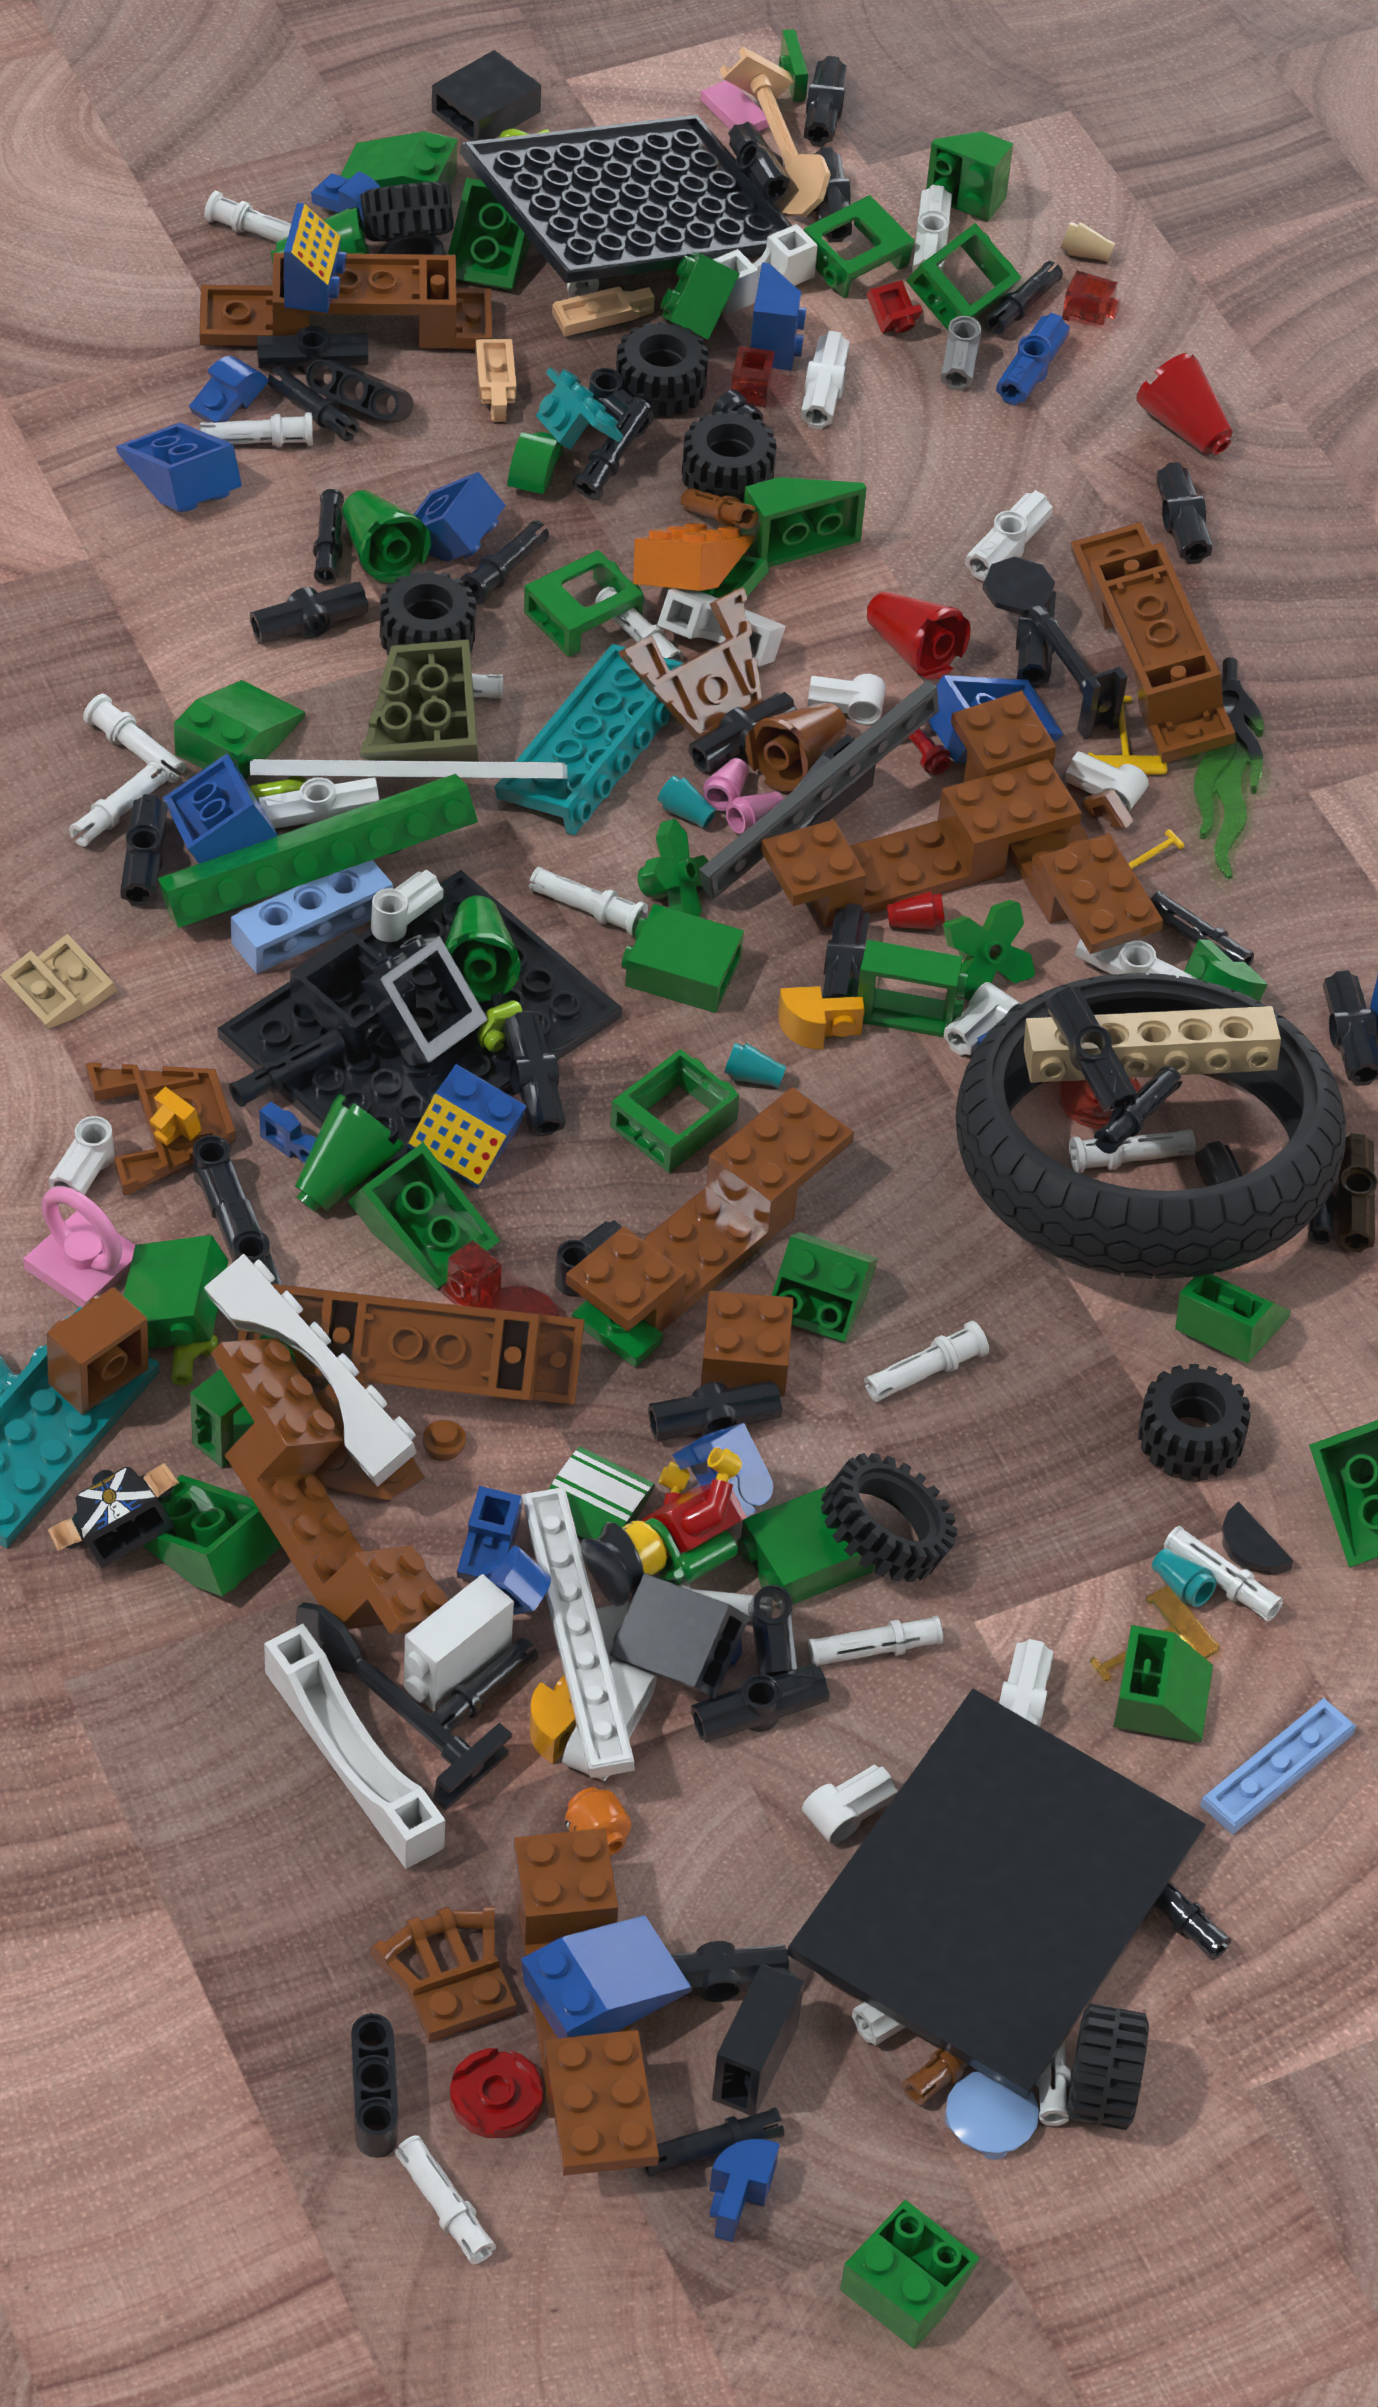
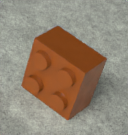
M114 1287L101 1296L97 1295L89 1299L82 1309L67 1319H60L46 1333L49 1384L81 1415L148 1370L147 1317Z
M709 1290L700 1386L711 1382H719L725 1384L729 1389L772 1380L773 1383L777 1384L780 1396H785L793 1298Z

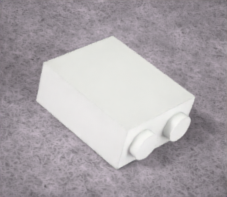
M483 1574L405 1635L404 1687L415 1701H423L433 1711L451 1698V1691L460 1684L466 1685L512 1646L514 1601Z

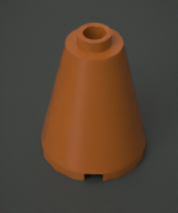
M821 703L763 718L754 725L753 729L746 736L745 751L749 764L754 772L759 769L767 778L763 781L767 786L781 792L793 791L820 756L836 744L845 734L847 728L846 719L842 711L831 703Z

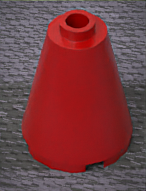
M1182 353L1171 358L1154 371L1158 377L1151 385L1147 380L1141 385L1136 400L1139 405L1203 454L1213 453L1218 455L1231 444L1230 437L1233 430L1199 360L1193 354L1190 357L1188 353Z
M888 591L881 592L873 597L867 606L868 623L919 676L927 680H936L943 675L949 674L954 669L949 665L956 656L962 659L967 650L971 625L969 620L963 616V612L955 607Z

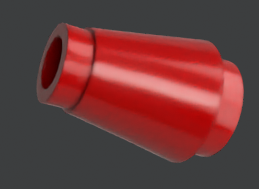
M931 891L892 904H887L890 928L936 930V926L945 923L941 893L931 894Z

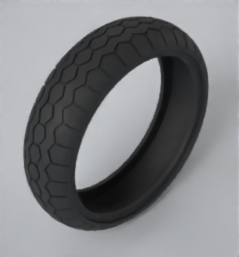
M1125 973L1097 976L1055 987L1024 1002L1000 1020L980 1042L966 1067L957 1098L956 1131L964 1167L978 1194L1001 1221L1029 1243L1055 1257L1084 1268H1092L1095 1271L1119 1276L1121 1273H1124V1276L1152 1279L1155 1276V1279H1177L1214 1274L1215 1272L1219 1273L1255 1261L1288 1242L1308 1225L1328 1199L1341 1169L1345 1152L1346 1119L1343 1101L1334 1075L1321 1053L1294 1024L1275 1010L1273 1011L1281 1037L1277 1070L1214 1073L1243 1087L1256 1096L1279 1119L1290 1138L1287 1145L1275 1157L1242 1177L1209 1187L1174 1191L1143 1190L1109 1184L1087 1177L1053 1160L1035 1146L1018 1127L1011 1115L1013 1108L1025 1095L1043 1083H1030L1024 1054L1026 1018L1051 1017L1045 1007L1046 1000L1069 986H1078L1094 1015L1267 1007L1265 1004L1245 994L1214 983H1206V981L1183 976L1176 978V975L1149 973V975H1146V973Z

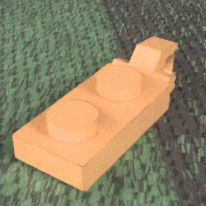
M619 286L556 301L552 304V314L564 337L632 321L654 313L655 298L650 287L629 292L623 291Z
M512 339L476 340L475 351L479 398H481L482 404H491L492 422H507V403H515L516 398Z

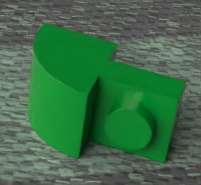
M522 432L512 456L507 486L543 494L552 481L554 466L563 455L564 446L549 433L535 432L532 434Z
M1198 940L1184 972L1198 980L1227 987L1259 1002L1268 985L1245 962H1233L1211 940Z

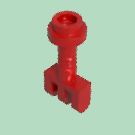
M921 728L908 737L923 755L920 765L925 772L939 775L948 769L951 764L950 753L944 745L934 746Z

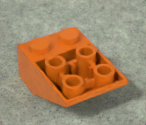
M685 523V527L669 526L667 530H649V536L635 538L633 584L697 591L717 588L753 543L754 535L740 534L741 528L734 526H720L718 530L707 529V524Z

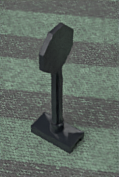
M1015 556L991 564L982 590L994 607L1020 615H1029L1080 686L1079 691L1083 695L1077 730L1084 740L1091 738L1094 726L1106 723L1110 730L1117 729L1128 676L1120 666L1096 675L1090 672L1045 609L1054 590L1055 581L1043 564Z
M303 1602L297 1607V1626L304 1624L326 1654L332 1669L352 1674L354 1672L357 1673L365 1685L441 1751V1757L451 1765L436 1779L433 1799L445 1810L449 1809L508 1756L509 1751L503 1745L512 1738V1733L500 1722L471 1747L460 1736L454 1737L377 1667L365 1661L345 1624L323 1605Z

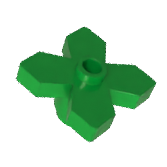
M676 819L661 822L655 837L660 856L648 859L645 866L639 869L637 875L639 888L643 895L648 898L653 897L659 900L668 897L670 909L700 917L702 908L697 891L703 889L699 869L709 861L705 855L690 858L687 832Z
M1007 900L991 906L983 926L966 916L955 918L943 924L947 946L958 950L960 956H963L964 962L962 963L961 973L968 974L964 999L970 1000L976 990L985 982L992 983L996 972L1014 984L1035 976L1031 954L1011 945L1024 925L1019 902Z

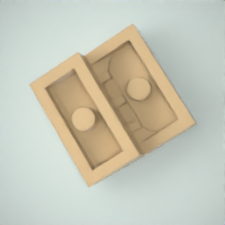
M68 933L38 957L31 950L0 974L2 980L48 1029L86 1013L118 991L114 982Z

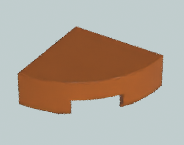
M1114 789L1090 795L1082 802L1083 806L1094 818L1099 815L1111 822L1110 827L1124 829L1134 821Z

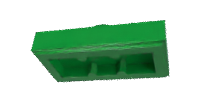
M794 29L782 30L779 67L790 72L794 81L789 86L792 101H805L808 71L797 32Z
M587 1300L572 1313V1318L585 1319L584 1331L635 1368L663 1343L664 1334L642 1319L627 1332Z

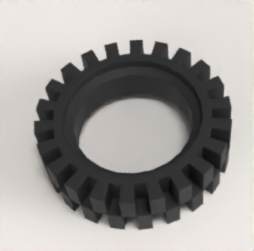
M865 1453L858 1454L856 1458L852 1457L846 1462L822 1494L821 1501L824 1503L821 1506L822 1514L828 1515L824 1521L827 1528L837 1529L832 1537L837 1543L843 1541L848 1543L844 1551L850 1557L856 1552L862 1556L859 1561L860 1565L867 1569L871 1563L875 1564V1574L884 1577L889 1570L891 1580L898 1582L903 1577L906 1582H914L917 1578L919 1580L925 1579L928 1574L933 1572L956 1542L954 1538L957 1535V1528L952 1526L956 1521L954 1514L946 1513L950 1505L946 1499L936 1500L935 1497L940 1491L935 1485L926 1488L923 1483L927 1478L920 1472L915 1478L909 1474L911 1466L903 1462L897 1468L896 1460L893 1457L886 1456L882 1461L878 1453H871L869 1457ZM859 1493L875 1496L895 1507L912 1525L919 1542L906 1540L885 1529L867 1511Z

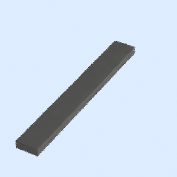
M926 680L701 867L699 871L703 892L712 900L719 896L764 858L761 852V841L763 839L798 830L939 712L937 687Z

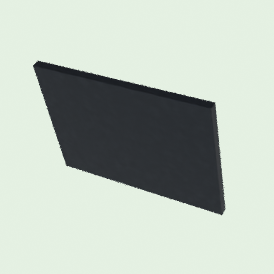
M698 115L469 141L462 143L459 152L565 283L678 268L685 255L690 257L693 251L711 259H716L737 249L746 258L761 257L766 250L767 236L793 226L773 202L771 203L762 197L748 173L737 167L736 159Z
M462 870L440 883V886L443 888V899L410 922L402 939L394 942L381 941L372 934L371 929L358 936L383 959L392 956V958L402 953L400 946L418 935H422L423 939L440 936L445 944L459 905L469 897L484 896L496 904L521 962L519 980L511 991L504 995L503 991L492 995L489 1001H477L484 1014L493 1007L514 1000L521 1005L522 1011H531V1013L539 1015L548 1053H553L556 1060H559L622 1017V1007ZM425 959L403 974L405 978L416 986V1013L412 1017L423 1035L455 1013ZM355 972L324 991L323 994L354 1021H357L375 1009L360 983L363 979ZM290 981L217 1028L218 1038L255 1071L258 1070V1066L262 1062H273L328 1032L290 998ZM479 1026L429 1063L409 1066L388 1031L377 1043L366 1046L356 1054L346 1047V1052L338 1054L284 1083L282 1090L278 1092L319 1129H321L333 1101L339 1094L346 1097L345 1102L342 1104L344 1107L349 1109L355 1103L389 1129L391 1133L388 1140L394 1145L400 1139L405 1146L398 1154L371 1175L375 1178L412 1151L407 1145L435 1093L456 1064L502 1092L509 1094L513 1091L509 1075L511 1056L506 1041L502 1042L504 1046L497 1052H490L486 1047H481L477 1038Z
M972 1688L792 1940L786 1955L1026 2099L1203 1834L1206 1824Z

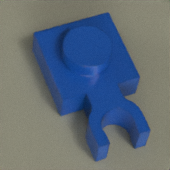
M270 1101L259 1111L260 1137L289 1158L296 1154L299 1160L305 1164L316 1138L301 1131V1122L292 1112L282 1110Z

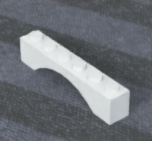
M243 1254L204 1287L210 1300L237 1330L256 1332L271 1338H279L280 1341L302 1353L322 1372L333 1387L339 1400L344 1422V1443L348 1454L378 1487L417 1453L411 1441L416 1436L415 1433L400 1416L394 1421L383 1410L388 1405L387 1402L372 1385L365 1389L356 1380L355 1376L359 1374V1371L345 1354L342 1353L336 1357L327 1347L331 1340L316 1322H313L310 1326L305 1323L298 1315L303 1311V1308L287 1290L280 1295L270 1284L275 1280V1277L259 1259L253 1264Z
M304 1624L264 1643L266 1675L404 1868L407 1869L445 1848L444 1817L423 1788L402 1774L371 1738L344 1694L326 1654Z

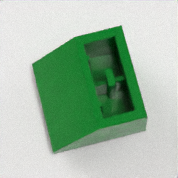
M983 131L934 139L931 143L926 190L931 185L944 186L945 190L952 194V208L989 221L1007 197L1014 143Z
M693 251L690 257L685 255L676 271V275L680 279L674 290L670 288L667 290L660 308L664 310L663 318L679 324L685 329L689 328L695 334L709 340L740 273L703 254Z
M798 1232L789 1238L772 1296L793 1298L792 1325L846 1342L866 1300L879 1258L803 1232Z
M1209 1274L1193 1277L1179 1293L1175 1329L1248 1364L1290 1317L1291 1310L1219 1276Z
M1131 1625L1113 1727L1201 1743L1213 1664L1174 1632Z
M905 2199L844 2263L840 2290L915 2349L946 2315L979 2263L980 2257Z

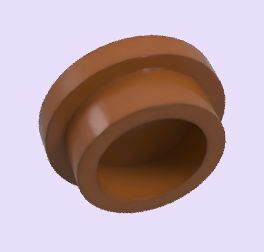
M451 1420L432 1422L423 1433L424 1448L431 1457L439 1461H450L456 1458L466 1444L464 1429L458 1423Z

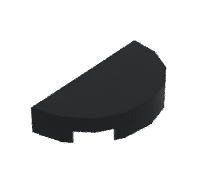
M1238 1501L1228 1510L1222 1526V1546L1229 1558L1243 1569L1250 1570V1568L1259 1571H1270L1271 1575L1291 1570L1293 1560Z

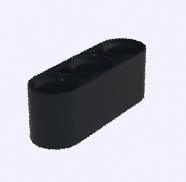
M323 359L315 360L306 370V382L313 391L374 418L399 422L407 419L413 411V399L406 390L342 362ZM330 368L332 381L327 386L324 382V373ZM359 382L364 387V393L360 399L357 398L355 393ZM393 395L396 405L393 412L390 413L387 409V400Z
M370 2013L359 2017L352 2025L351 2031L355 2141L359 2150L369 2157L379 2158L391 2153L396 2147L398 2139L394 2031L391 2022L386 2017ZM374 2040L380 2042L381 2044L372 2047L367 2046L363 2043L366 2041ZM370 2082L383 2084L382 2087L376 2089L365 2085ZM372 2124H382L386 2128L374 2131L367 2127Z

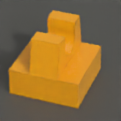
M164 1087L154 1097L158 1111L149 1121L151 1126L157 1129L154 1132V1137L165 1146H168L180 1135L191 1141L202 1130L196 1109L167 1087Z

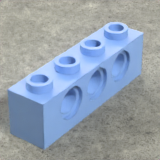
M370 860L299 885L288 891L277 893L272 898L251 908H245L238 914L231 916V943L253 971L258 974L371 921L373 896L382 889H393V883L377 864Z

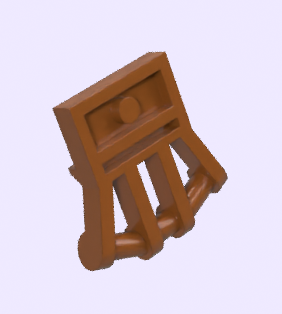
M483 1906V1911L450 1910L449 1907H444L436 1910L435 1916L420 1920L419 1917L406 1920V1925L385 1942L379 1940L370 1947V1953L375 1962L408 1993L429 2043L516 2014V2002L501 1971L500 1962L494 1955L495 1906ZM457 1929H483V1959L471 1962ZM439 1933L443 1934L457 1968L442 1973L427 1941V1937ZM413 1944L427 1978L419 1980L396 1956Z

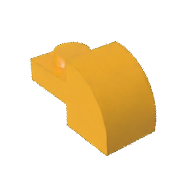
M820 986L780 988L778 1020L782 1031L793 1042L811 1049H823L825 1037L861 1035L864 1017L863 997L822 999Z
M565 1675L559 1679L553 1690L540 1682L531 1698L529 1732L532 1744L543 1758L554 1764L564 1753L570 1736L577 1725Z

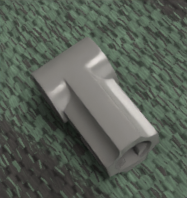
M969 316L956 317L949 324L941 373V382L946 384L949 390L962 391L964 388L972 385L976 358L979 351L981 325L976 319Z

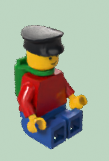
M744 1423L704 1435L672 1454L676 1463L671 1461L668 1467L662 1470L658 1481L659 1484L671 1489L670 1493L665 1494L662 1507L643 1518L642 1521H632L624 1527L608 1522L602 1527L601 1533L596 1539L584 1538L582 1540L580 1548L583 1559L601 1592L610 1603L617 1607L625 1605L629 1595L639 1586L644 1573L650 1576L655 1575L654 1577L679 1586L682 1583H692L737 1555L736 1542L726 1529L756 1512L754 1507L765 1504L773 1493L772 1478ZM690 1467L699 1484L681 1494L690 1478V1473L686 1469Z

